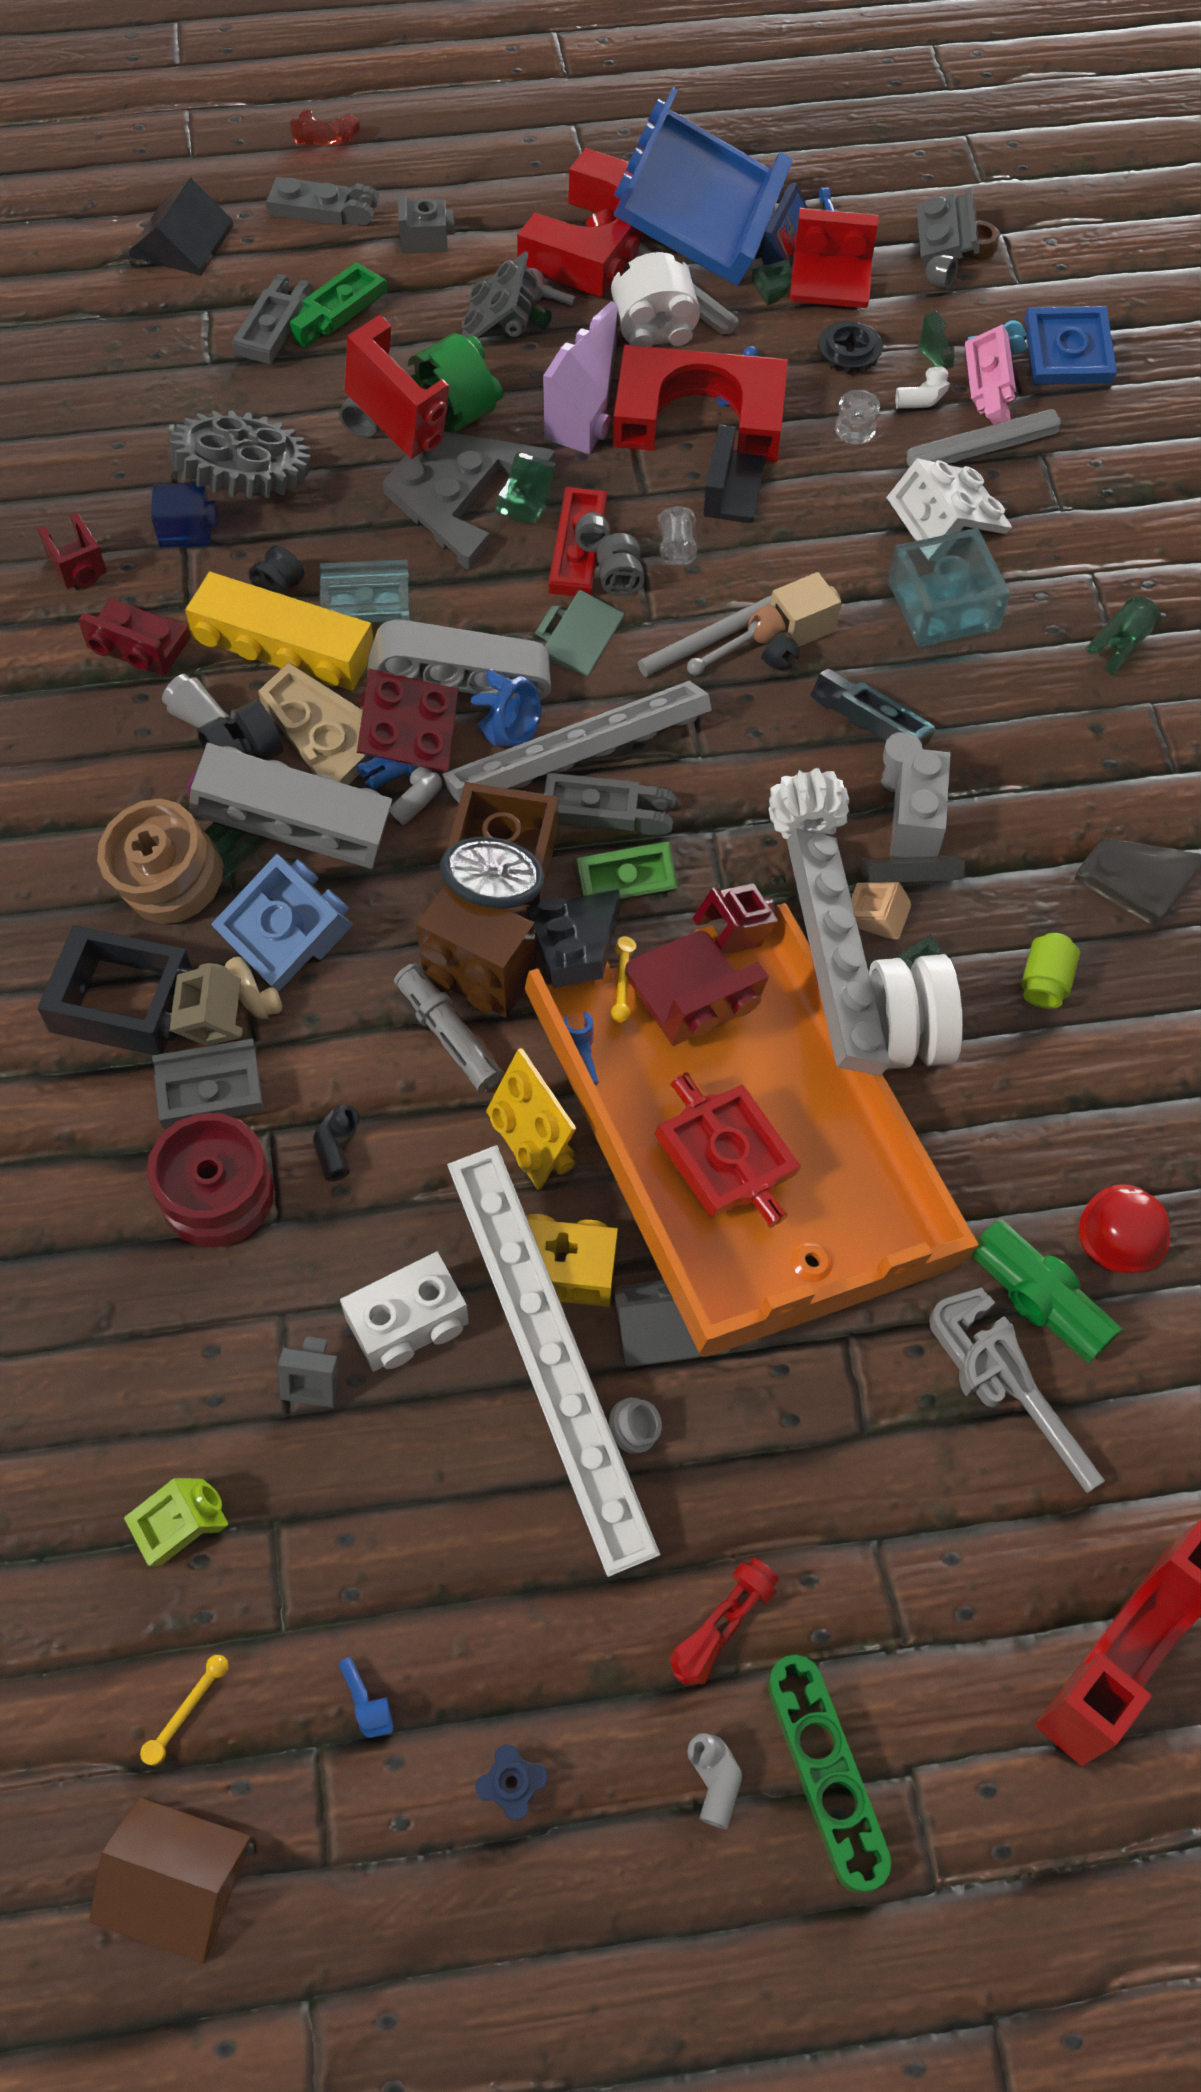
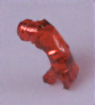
M310 109L303 110L299 115V119L293 118L290 121L292 138L299 145L339 146L348 144L352 141L354 134L358 133L360 129L359 119L355 115L346 114L343 118H336L333 121L325 122L313 118V113Z

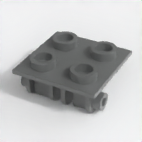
M525 251L515 260L511 261L509 259L505 261L494 276L486 282L484 280L479 281L472 288L468 297L470 300L468 312L461 324L463 328L462 336L468 338L473 335L478 338L497 323L505 328L507 334L513 337L519 336L526 330L528 314L531 311L533 295L537 285V278L534 272L526 267L529 253Z

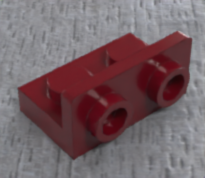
M111 598L97 617L83 613L78 619L87 648H90L98 655H109L128 662L138 670H149L162 676L166 675L191 638L188 626Z

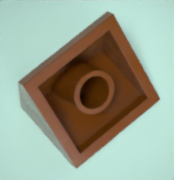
M139 1797L101 1852L89 1922L205 1964L252 1837Z

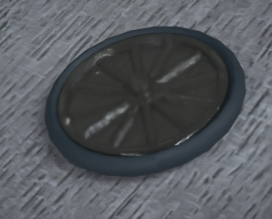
M475 837L462 840L445 851L440 863V872L447 886L459 897L483 907L513 908L532 901L540 893L544 885V872L536 858L526 849L503 839Z

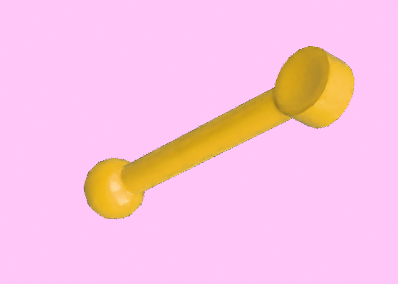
M626 936L620 937L614 947L620 959L616 1005L611 1009V1017L618 1023L627 1021L631 1014L630 1008L626 1005L628 978L625 974V966L636 949V943Z
M213 1655L207 1660L205 1674L157 1739L147 1741L142 1746L140 1756L144 1763L150 1766H157L164 1761L166 1757L165 1746L215 1678L223 1677L227 1673L229 1664L224 1656Z

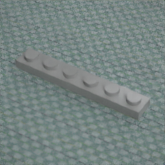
M691 681L684 682L453 769L447 773L445 772L442 775L446 789L459 803L465 782L512 789L525 787L533 781V778L549 772L567 771L575 765V762L591 756H605L614 752L617 746L633 740H648L654 737L657 731L669 726H680L694 722L698 715L712 710L709 694Z
M795 828L787 839L836 1067L880 1076L890 1066V1060L837 839L822 833Z

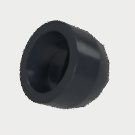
M782 630L765 648L761 660L776 670L785 671L791 669L792 666L786 659L790 655L797 660L799 659L800 649L798 643Z

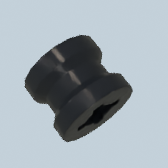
M275 545L265 553V560L263 562L255 563L250 568L248 575L252 585L287 596L289 593L288 588L298 585L303 580L305 573L295 555L289 550Z

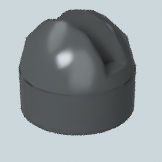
M945 254L933 257L925 268V277L928 282L937 288L949 290L957 274V257Z
M590 512L578 519L575 536L576 542L581 549L588 552H596L599 542L610 535V527L605 517L599 513Z

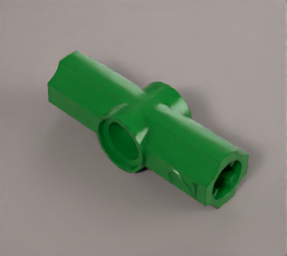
M1001 1219L998 1222H994L977 1240L979 1245L971 1256L1009 1291L1008 1296L1015 1309L1034 1325H1046L1088 1365L1121 1332L1122 1328L1080 1290L1079 1279L1067 1264L1054 1256L1047 1255L1043 1257L1004 1220Z

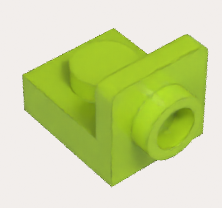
M173 1478L124 1517L148 1566H161L201 1534L219 1533L228 1526V1522L221 1510L222 1501L219 1494L204 1479Z

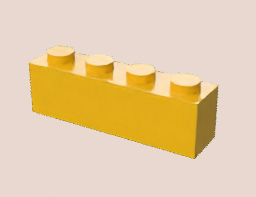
M210 571L185 609L192 638L205 646L219 647L237 653L245 659L258 660L277 666L280 669L287 663H290L325 685L338 686L350 691L355 689L367 667V659L374 642L372 626L369 622Z

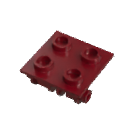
M369 668L366 688L363 690L360 700L362 716L356 753L447 773L458 689Z

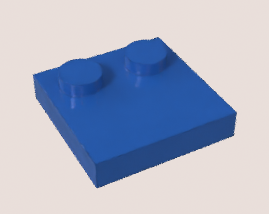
M1107 306L1027 308L1024 323L1027 333L1026 338L1033 385L1113 383L1117 370Z

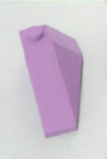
M611 301L593 317L589 330L581 329L576 333L575 342L577 343L575 345L570 343L564 344L543 375L545 440L590 454L599 439L603 440L606 437L611 422L608 408L618 337V307L616 302Z

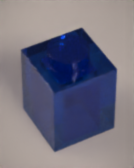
M196 483L153 485L151 518L159 548L211 545V527H218L219 517L216 500L208 499L206 486L198 487Z

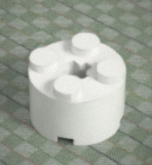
M663 252L645 254L630 261V269L622 276L618 272L611 285L612 297L618 307V320L623 337L632 346L652 347L653 345L663 343L682 346L688 343L693 337L692 330L697 325L700 317V309L688 266L684 262L681 264L675 261L674 255Z

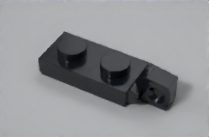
M826 669L819 674L810 695L825 709H835L848 717V721L852 725L860 729L869 730L885 740V743L891 735L898 732H906L917 737L923 747L930 742L936 730L934 725L864 682L855 685L830 669Z

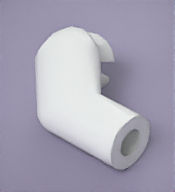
M931 367L926 371L927 381L920 387L897 388L895 395L896 408H928L935 405L949 389L950 383L947 382V369L944 367Z

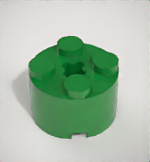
M453 333L411 356L408 360V366L414 365L415 373L410 375V377L422 389L426 390L442 379L450 386L444 432L455 433L491 413L495 409L497 401L503 398V390L500 383L490 374L483 360L485 358L483 346L473 335L465 338L458 333Z

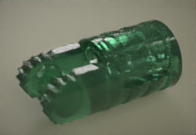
M1135 595L1130 597L1118 611L1117 615L1102 628L1085 649L1090 655L1100 652L1106 645L1116 650L1117 652L1104 666V669L1110 675H1114L1138 649L1140 643L1160 624V610L1154 602L1144 596Z

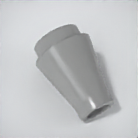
M181 674L175 677L163 692L162 702L167 706V712L197 728L217 717H223L226 720L231 719L196 677L189 678L186 674Z

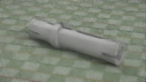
M419 963L409 964L401 969L394 978V984L411 1002L416 1010L417 1020L421 1025L428 1026L435 1033L441 1044L469 1077V1080L479 1093H483L484 1090L487 1092L494 1088L503 1079L504 1071L490 1057L472 1031L457 1015L450 996L436 988Z

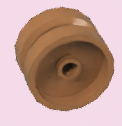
M165 799L140 801L122 810L107 825L99 841L97 862L103 878L145 920L159 924L182 922L200 913L214 899L222 883L224 862L218 847L202 830L192 814L179 803Z

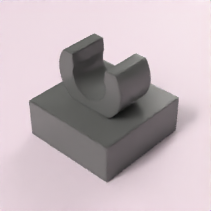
M306 1336L302 1351L283 1348L278 1362L280 1400L334 1407L339 1391L337 1356L325 1355L328 1339Z

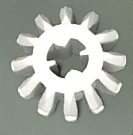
M815 768L811 772L803 773L799 770L798 774L793 777H781V784H776L770 788L771 797L769 799L770 807L768 808L770 819L774 823L775 831L781 832L784 839H788L795 828L814 833L834 834L836 833V827L847 823V813L849 812L847 789L844 788L843 781L837 779L833 771L821 773L819 768Z

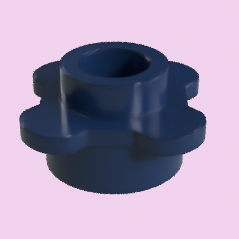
M503 1745L496 1750L495 1763L488 1774L478 1778L476 1792L482 1801L492 1800L497 1806L504 1809L505 1816L509 1820L518 1821L528 1814V1803L532 1800L535 1791L545 1787L547 1773L542 1765H531L519 1757L515 1746ZM515 1777L517 1779L516 1787L508 1788L506 1786L507 1778Z

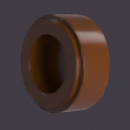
M977 221L980 253L974 254V251L970 250L964 252V254L977 259L988 258L997 250L1000 233L991 223Z

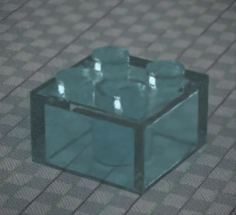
M978 528L895 546L888 584L918 647L1000 629L1010 597V591Z

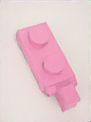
M1002 324L965 341L971 399L980 415L985 413V416L990 419L993 425L1010 420V411L1007 403L1015 400L1014 393L1016 392L1009 335Z

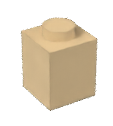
M819 572L772 591L771 605L780 613L785 623L786 633L798 643L799 647L836 632L839 611L842 606L841 599L837 590L833 586H829Z

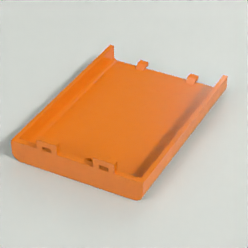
M786 903L777 905L775 917L778 922L761 946L724 954L735 971L755 962H759L769 979L760 997V1004L745 1016L736 1017L714 1027L704 1035L693 1037L675 1046L671 1045L629 981L626 1005L630 1008V1018L623 1023L613 1020L611 1009L616 1005L619 967L610 969L608 961L603 979L553 988L552 985L546 986L539 969L529 971L525 984V991L689 1334L702 1357L729 1350L946 1273L963 1264L979 1245L883 1074L878 1076L836 1067L811 948ZM713 925L695 930V932L699 930L707 932L714 942L719 937ZM584 1012L589 1013L593 1018L594 1041L590 1048L599 1082L596 1086L563 1021L565 1016L568 1018L569 1027L575 1030L585 1028ZM688 1072L703 1096L723 1094L743 1084L801 1165L799 1171L794 1177L774 1186L771 1190V1193L782 1209L788 1214L781 1223L769 1228L753 1203L738 1205L711 1219L654 1135L659 1124L680 1115L686 1108L676 1091L670 1086L677 1076H682L683 1073ZM805 1257H815L819 1265L817 1267L809 1266L805 1261Z

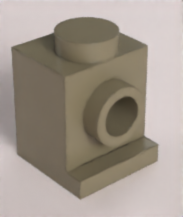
M212 963L202 964L198 969L178 974L176 977L169 1031L205 1046L241 1038L242 1028L235 1025L241 978L228 973L229 970L226 967Z

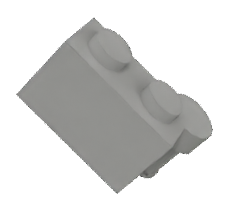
M898 732L891 735L886 741L882 756L885 768L881 776L883 777L881 783L887 790L895 792L890 856L937 861L946 831L951 752L924 750L919 739L906 732Z

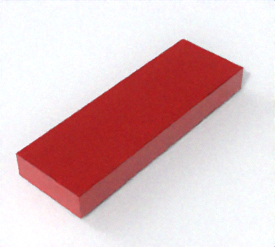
M565 487L548 583L549 594L576 596L578 591L582 590L592 596L598 561L597 553L585 551L578 546L575 528L578 519L586 513H599L605 517L607 491Z

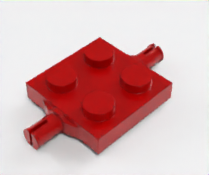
M688 1072L683 1073L682 1076H677L670 1086L676 1091L686 1108L680 1115L659 1124L654 1135L711 1219L738 1205L753 1203L769 1228L781 1223L788 1214L782 1209L771 1193V1190L774 1186L794 1177L799 1171L801 1165L743 1084L723 1094L703 1096Z

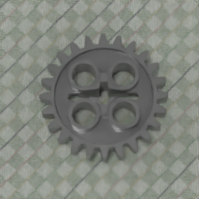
M212 411L211 418L199 413L196 420L185 418L184 425L177 424L175 426V432H171L170 461L175 462L174 469L176 471H184V479L197 478L196 486L198 487L208 484L212 485L213 493L225 489L228 490L230 497H234L238 492H244L248 499L253 498V493H260L265 498H270V491L285 495L286 488L296 490L298 483H305V477L309 474L310 448L304 445L305 439L303 437H295L296 431L294 429L282 430V422L269 424L267 423L268 417L264 416L256 420L252 419L251 413L248 412L243 417H237L233 411H229L228 416H222L218 412Z

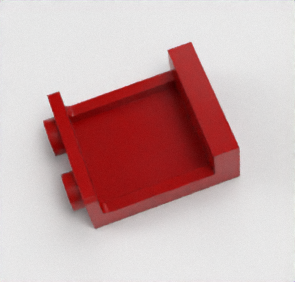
M378 315L347 335L344 392L413 459L423 451H432L442 441L450 386L442 379L430 388L422 389L389 356L392 326L381 315Z

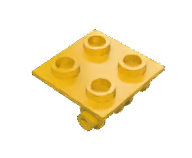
M522 1048L518 1049L486 1112L494 1129L502 1135L516 1156L519 1167L527 1173L538 1190L543 1187L552 1170L555 1169L561 1175L574 1167L575 1162L572 1159L574 1151L568 1146V1142L576 1127Z

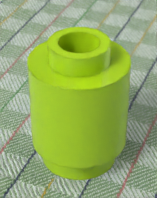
M1048 933L1033 940L1021 982L1024 989L1023 997L1030 1004L1041 1008L1054 1009L1060 1007L1063 1000L1069 997L1080 957V950L1068 936L1060 933Z

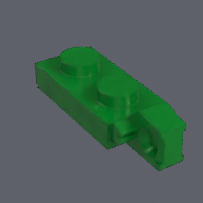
M355 262L302 300L303 308L298 312V316L290 321L292 341L305 348L318 341L320 334L326 336L331 331L334 332L387 293V280Z

